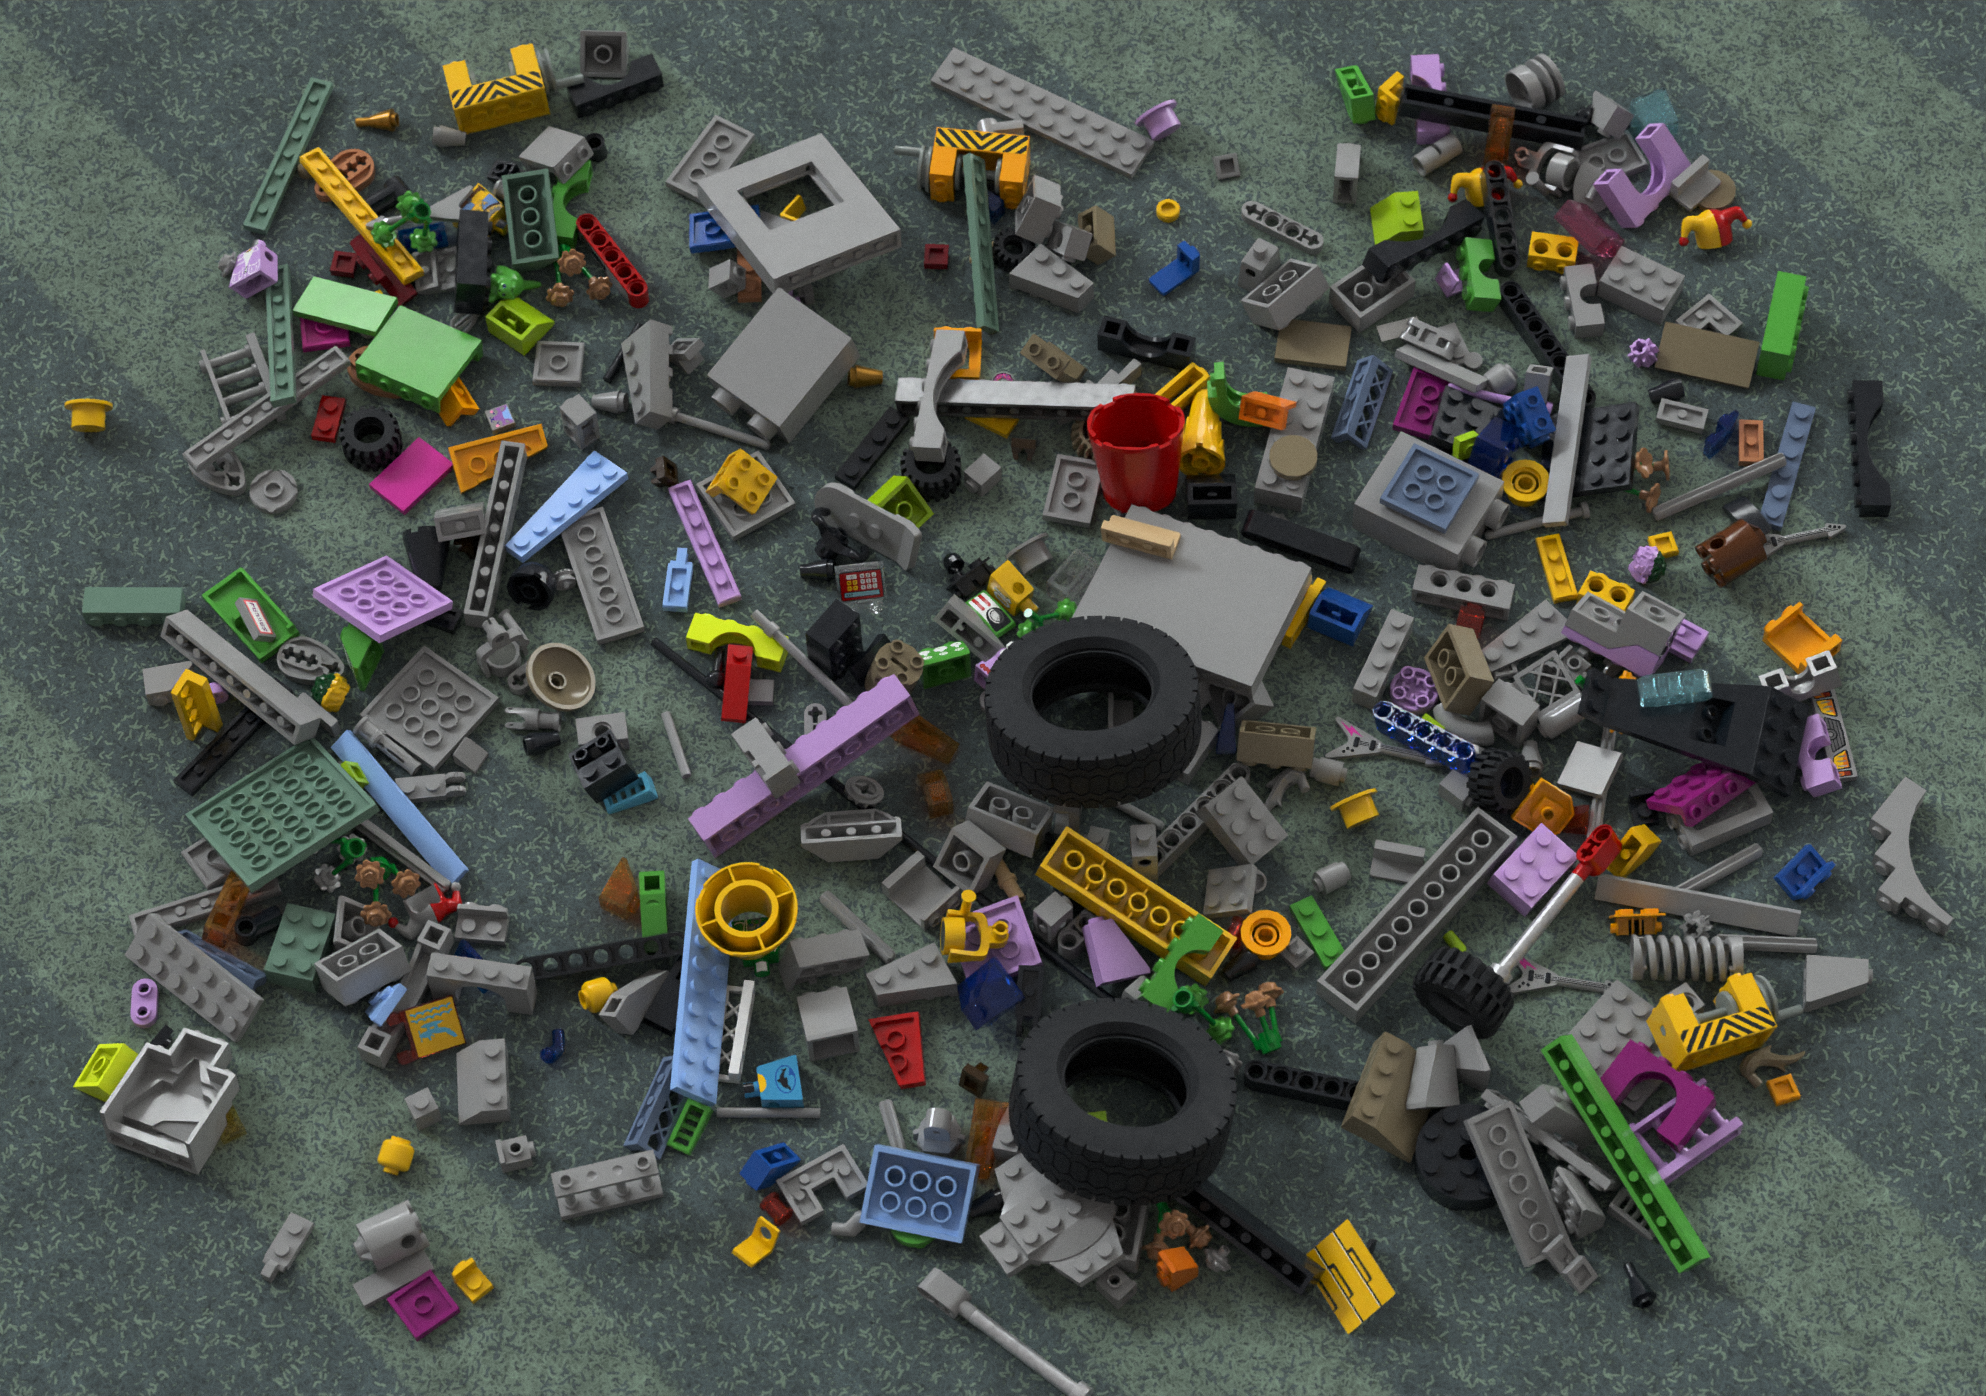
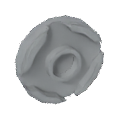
M271 469L258 474L252 480L249 493L255 508L263 513L276 514L289 509L295 503L298 489L296 481L291 474L284 470L273 471Z

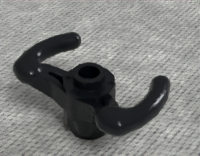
M825 507L815 508L811 514V520L818 527L821 538L816 543L817 546L814 548L816 554L821 559L829 558L834 560L841 554L848 556L855 563L865 562L869 557L868 546H861L860 553L848 546L847 532L841 527L830 528L822 517H828L831 513L830 509Z

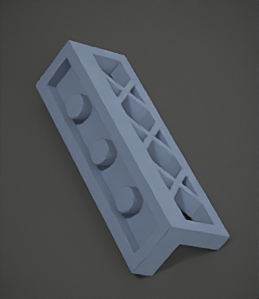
M1374 355L1357 360L1331 435V439L1336 443L1349 440L1360 449H1367L1393 372L1389 366ZM1377 368L1384 373L1380 382L1376 374ZM1372 386L1376 394L1375 401H1372L1369 392ZM1364 406H1367L1369 413L1367 421H1365L1363 414ZM1359 425L1363 435L1362 439L1355 435Z
M187 929L179 931L181 935L254 992L256 987L266 983L267 978L264 972Z
M673 1056L663 1057L623 1145L630 1151L642 1150L644 1152L652 1150L653 1148L648 1146L647 1143L650 1136L656 1134L658 1146L654 1150L656 1160L661 1159L667 1146L666 1144L688 1097L677 1093L678 1101L676 1105L671 1106L669 1094L671 1092ZM666 1111L668 1123L666 1127L661 1128L659 1116L662 1112Z

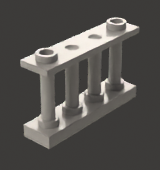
M254 332L245 335L248 344L244 345L243 349L208 360L205 349L200 350L203 360L198 362L203 375L208 373L224 415L220 417L222 425L236 416L229 415L227 406L259 395L265 396L270 392L269 369ZM246 357L248 359L253 358L255 362L249 368L217 379L212 370ZM252 376L261 378L262 382L258 383L259 386L226 397H222L219 389ZM285 412L276 418L277 422L286 420Z
M653 1149L551 1173L562 1220L664 1197Z

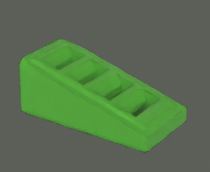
M688 1098L666 1145L690 1156L714 1110ZM694 1110L703 1114L701 1119L691 1115V1111ZM689 1119L698 1123L697 1127L685 1123L686 1120ZM682 1128L694 1132L693 1136L682 1133ZM677 1137L689 1141L688 1146L677 1142Z

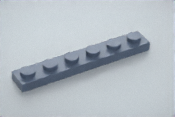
M1793 401L1778 453H1783L1786 458V466L1772 471L1761 509V514L1771 528L1778 531L1782 530L1816 407Z

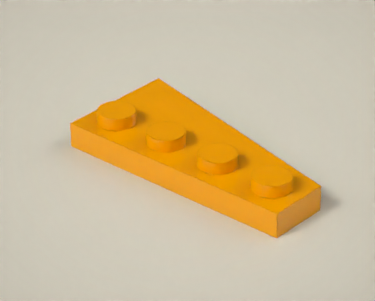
M542 424L448 447L460 493L463 494L493 478L501 440L524 443L527 459L547 449L548 445Z

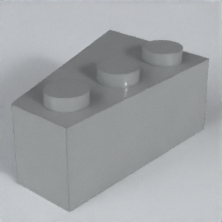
M1042 244L1036 247L1009 273L1010 289L1027 292L1035 298L1041 297L1051 301L1054 305L1077 313L1094 298V283Z

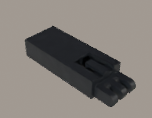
M682 955L678 957L643 1018L644 1024L672 1037L676 1030Z

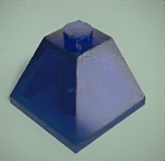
M996 956L992 957L957 985L961 1010L976 1031L990 1026L1025 998Z

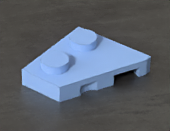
M398 983L392 987L387 986L381 992L376 991L368 1001L370 1005L365 1011L366 1014L376 1025L381 1027L403 997L407 988Z

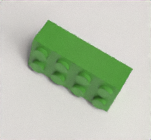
M1778 271L1756 375L1785 380L1786 372L1791 373L1809 287L1805 286L1806 276Z

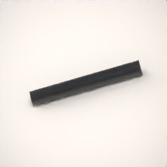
M637 322L631 330L629 336H631L643 325ZM622 347L603 377L605 382L612 383L624 362Z

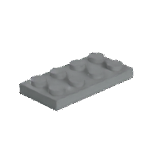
M715 115L665 181L666 187L702 204L698 199L697 181L735 167L755 140V134Z

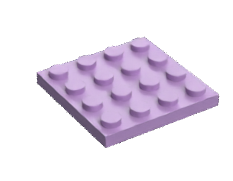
M387 555L313 589V597L378 643L451 610L453 606L451 599Z

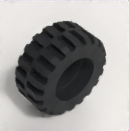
M1442 947L1435 949L1413 978L1414 995L1419 999L1422 1007L1428 1010L1430 1015L1435 1016L1440 1023L1447 1025L1455 1032H1460L1466 1026L1472 1025L1477 1039L1481 1038L1483 1040L1494 1036L1514 1006L1513 992H1510L1511 988L1504 982L1500 974L1495 973L1494 969L1484 964L1481 959L1471 956L1466 951L1462 952L1458 948Z

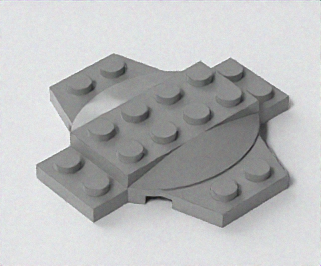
M1021 1152L995 1169L1004 1200L1002 1213L999 1217L1001 1222L979 1237L1008 1278H1011L1030 1264L1041 1266V1263L1050 1264L1057 1272L1078 1286L1083 1287L1125 1258L1113 1221L1114 1216L1117 1215L1118 1205H1114V1201L1111 1200L1110 1204L1096 1202L1095 1197L1089 1200L1077 1196V1191L1072 1194L1060 1188V1182L1055 1185L1046 1179L1044 1174L1041 1175L1031 1166V1162L1029 1163Z

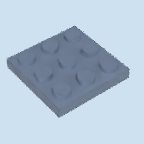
M1414 443L1380 497V504L1445 534L1478 481L1479 473Z

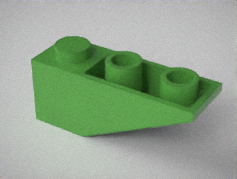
M665 871L639 872L642 937L668 932V907ZM649 940L645 943L647 953L658 952L659 946L655 941Z

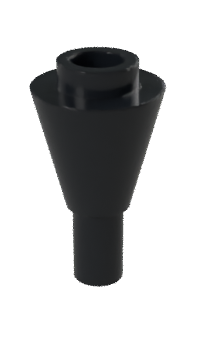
M1633 1262L1624 1264L1623 1268L1629 1278L1632 1306L1641 1309L1650 1307L1654 1303L1657 1294L1638 1275Z

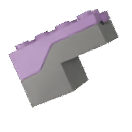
M1644 591L1638 595L1626 612L1587 592L1571 610L1561 633L1567 636L1570 641L1580 643L1588 647L1591 652L1610 659L1613 664L1623 666L1632 671L1635 676L1649 680L1664 662L1686 614Z

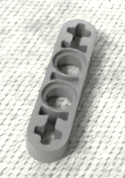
M1248 201L1243 204L1241 218L1245 223L1307 254L1316 255L1322 251L1323 237L1320 233L1256 201ZM1253 210L1256 211V214L1252 213L1251 215H1248V212H1252ZM1274 219L1279 224L1275 227H1270L1266 224V221ZM1294 229L1299 234L1296 237H1290L1286 232ZM1317 241V244L1309 245V242Z

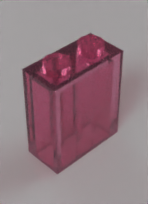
M1568 199L1553 217L1592 255L1610 259L1617 254L1621 245L1625 242L1587 204Z

